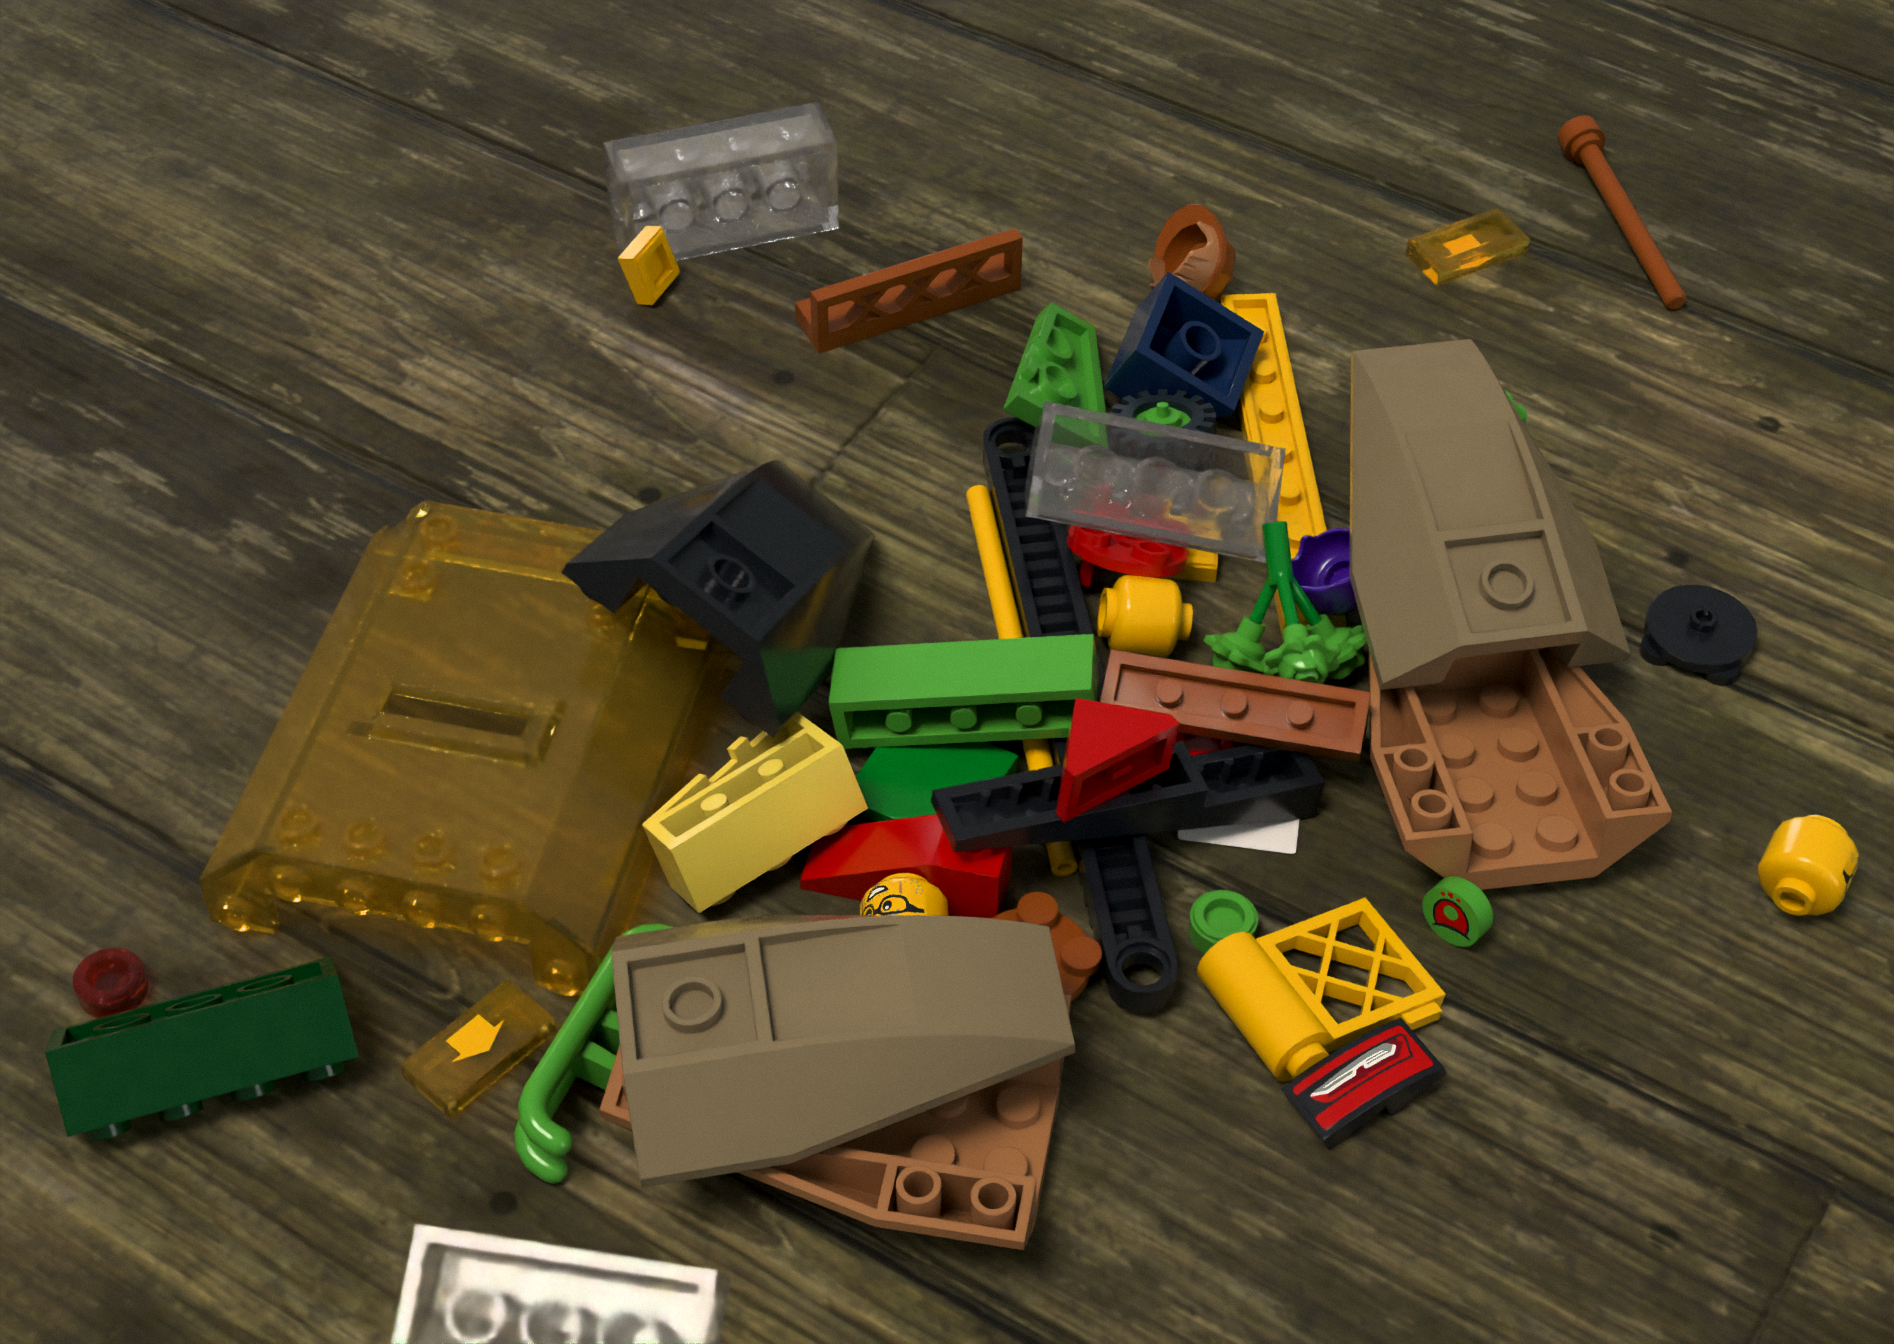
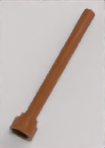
M1583 115L1572 118L1561 127L1557 135V141L1568 160L1584 165L1666 308L1674 310L1682 307L1687 299L1683 289L1603 155L1604 133L1596 120L1591 116Z

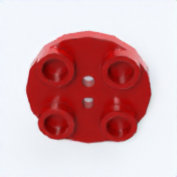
M1098 506L1094 508L1092 518L1081 519L1071 523L1066 543L1073 553L1082 558L1079 576L1081 586L1091 589L1093 582L1099 581L1103 568L1128 575L1160 579L1183 572L1189 554L1188 549L1185 547L1187 533L1181 528L1169 524L1158 523L1150 527L1129 521V514L1121 509Z

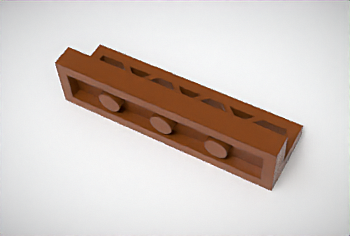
M1016 228L810 291V298L795 302V319L817 352L822 353L1021 290L1023 237Z
M1111 650L1100 702L1171 714L1180 723L1178 732L1360 762L1363 739L1366 735L1371 692Z

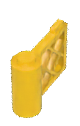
M1366 897L1257 939L1248 932L1231 934L1213 945L1201 958L1197 966V976L1275 1078L1278 1081L1285 1082L1293 1080L1308 1068L1329 1056V1052L1339 1049L1389 1022L1402 1018L1411 1030L1439 1020L1442 1013L1440 1007L1446 995ZM1358 924L1374 943V949L1370 951L1335 941L1336 933ZM1297 949L1321 956L1319 972L1316 973L1292 966L1282 953ZM1330 960L1369 970L1366 987L1327 976ZM1378 973L1405 981L1414 994L1402 998L1375 990ZM1322 995L1360 1005V1015L1337 1024L1322 1005Z

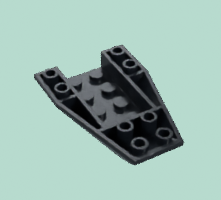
M773 460L624 514L565 565L561 573L579 586L585 596L602 604L613 614L646 584L656 590L658 596L664 602L679 608L706 629L718 644L731 649L745 660L720 697L734 707L745 721L758 726L774 738L825 682L832 671L835 650L840 646L875 534L781 461Z

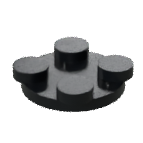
M1702 585L1676 586L1663 591L1650 603L1644 622L1645 635L1642 638L1639 652L1641 657L1652 665L1667 666L1673 664L1685 670L1701 673L1705 680L1714 685H1731L1738 678L1741 664L1748 659L1753 650L1757 637L1756 621L1745 605L1724 591Z

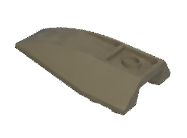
M1472 339L1353 351L1351 356L1349 577L1380 690L1443 683L1455 658L1560 646L1566 668L1627 661L1631 653L1597 545L1490 365Z
M757 914L617 936L611 951L623 1078L642 1188L794 1163L1075 1053V1042L1049 926L964 916Z

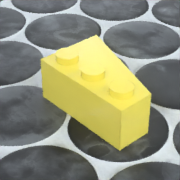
M796 712L774 738L764 731L751 742H749L748 738L740 736L727 748L731 760L709 780L706 775L698 774L642 824L670 887L698 913H701L710 906L726 902L739 888L767 871L782 867L794 854L821 837L840 831L850 819L868 809L843 745L799 712Z

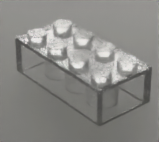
M818 102L603 142L611 230L620 254L623 253L645 226H662L676 261L839 228L837 140Z

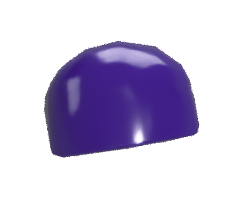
M1332 528L1314 537L1304 535L1300 541L1299 551L1292 559L1293 576L1317 612L1322 615L1341 616L1357 609L1349 577L1350 528Z

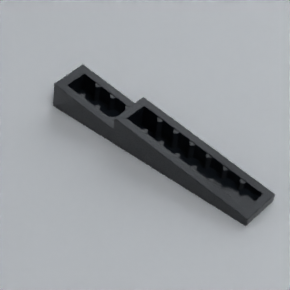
M1179 741L1175 742L1169 769L1065 823L1056 814L1063 764L935 789L932 791L931 803L953 851L960 852L1315 817L1325 782L1311 757L1306 753L1249 744L1191 756L1184 742Z

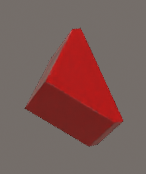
M1076 698L1065 748L1056 810L1058 817L1065 823L1169 769L1180 723L1171 714Z

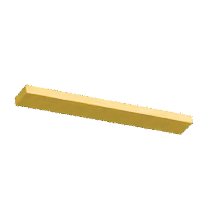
M1276 294L1220 295L1219 304L1264 331L1239 397L1237 409L1260 527L1266 523L1287 522L1292 560L1299 551L1300 541L1304 535L1314 537L1327 530ZM1277 589L1274 599L1282 635L1286 623ZM1295 603L1299 623L1306 626L1308 621ZM1345 614L1341 616L1327 615L1335 628L1346 627Z

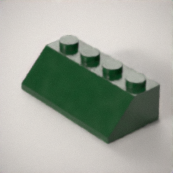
M332 956L55 1029L52 1031L45 1050L67 1137L85 1132L88 1141L103 1140L127 1132L131 1129L130 1119L159 1112L161 1121L175 1120L195 1114L204 1109L203 1099L231 1092L233 1101L259 1097L276 1089L274 1080L302 1073L304 1081L328 1078L346 1070L345 1060L359 1057Z

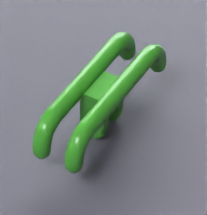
M660 923L641 924L625 931L621 936L674 927ZM613 945L525 1084L518 1102L519 1120L514 1131L516 1153L527 1170L547 1183H560L566 1178L569 1171L568 1165L561 1156L566 1155L573 1145L571 1133L552 1121L551 1118L576 1077L606 1090L616 1055L605 1049L615 1053L619 1049L620 1038L611 956Z

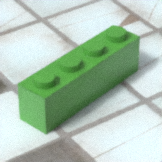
M1094 634L836 648L829 707L837 741L843 745L844 749L1068 737L1075 699L1080 698L1099 702L1100 676Z

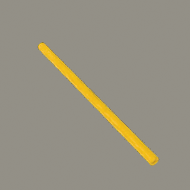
M976 485L967 490L966 498L998 638H1024L990 492L986 486ZM1048 738L1022 740L1029 771L1054 766ZM1072 841L1045 843L1053 874L1066 876L1076 871L1078 864Z

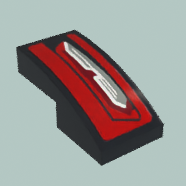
M1399 1018L1360 1036L1334 1051L1281 1089L1288 1101L1330 1151L1382 1109H1385L1392 1117L1445 1076L1447 1072L1405 1021Z

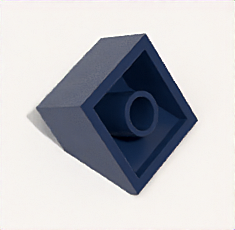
M1167 272L1136 308L1103 388L1121 399L1128 395L1138 399V392L1148 390L1150 395H1158V389H1168V395H1175L1178 390L1188 392V399L1198 395L1204 398V404L1211 403L1214 407V412H1216V417H1229L1235 411L1264 331L1170 272Z

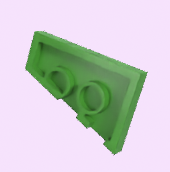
M1050 302L1036 317L1003 410L1055 437L1062 445L1074 447L1093 458H1097L1109 446V431L1096 329L1092 324Z

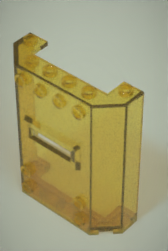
M424 500L412 508L406 519L391 528L389 525H386L374 533L199 879L211 922L220 923L236 931L251 929L275 934L280 925L273 895L289 902L304 900L339 907L356 915L370 913L406 920L422 928L442 927L472 933L489 941L508 940L528 944L535 986L545 987L565 996L582 995L612 947L615 938L628 930L656 855L642 824L680 791L732 650L718 644L706 629L679 608L664 602L658 596L656 590L648 584L614 614L602 604L585 596L579 586L563 575L561 571L572 558L604 531ZM392 695L525 719L528 722L522 736L517 737L384 711Z

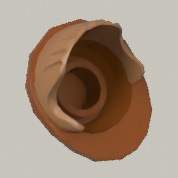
M1188 204L1178 209L1166 221L1157 238L1154 257L1148 262V267L1154 279V283L1149 284L1152 290L1166 273L1170 272L1216 301L1233 280L1236 259L1235 249L1227 240L1218 218L1207 207L1201 204Z

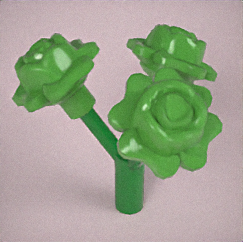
M1287 522L1262 524L1268 577L1250 617L1243 616L1236 632H1227L1223 635H1205L1203 641L1213 651L1212 666L1251 673H1263L1264 675L1323 684L1326 678L1330 681L1344 679L1353 670L1364 665L1363 646L1367 643L1363 625H1358L1352 629L1351 627L1335 628L1326 614L1319 615L1293 576ZM1278 589L1286 627L1282 631L1284 643L1279 648L1266 653L1260 643L1267 627L1262 621ZM1295 603L1308 621L1306 626L1299 623Z

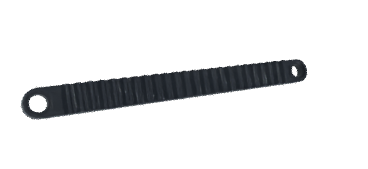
M1006 417L998 419L989 424L984 431L983 465L1023 636L1028 638L1093 634L1073 553L1066 543L1068 534L1042 434L1038 428L1019 418ZM1005 443H1018L1026 447L1027 450L1018 454H1008L1002 452L997 447ZM1095 642L1100 676V702L1105 677ZM1067 737L1048 738L1054 766L1062 765ZM1145 834L1072 841L1078 864L1079 883L1083 885L1085 907L1088 906L1090 928H1093L1094 940L1099 943L1102 949L1101 965L1106 987L1112 1000L1120 1007L1137 1013H1149L1163 1008L1171 1001L1175 993L1178 972L1177 957ZM1146 964L1155 968L1161 978L1150 985H1137L1130 982L1123 972L1129 966Z

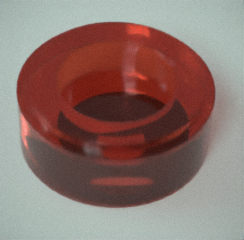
M107 948L90 954L77 966L73 975V987L82 1009L89 1015L100 1018L137 1008L147 995L148 979L143 964L136 954L122 948Z

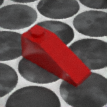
M937 814L848 825L832 835L823 836L813 842L800 879V889L862 901L866 891L887 876L896 873H911L925 878L929 883L941 890L948 901L949 916L993 918L1001 913L1011 878L1012 847L954 852Z

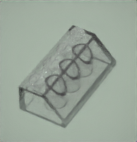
M1045 401L1033 436L1025 486V516L1266 563L1261 525L1277 522L1286 448Z
M416 1224L391 1344H719L730 1279L717 1270Z

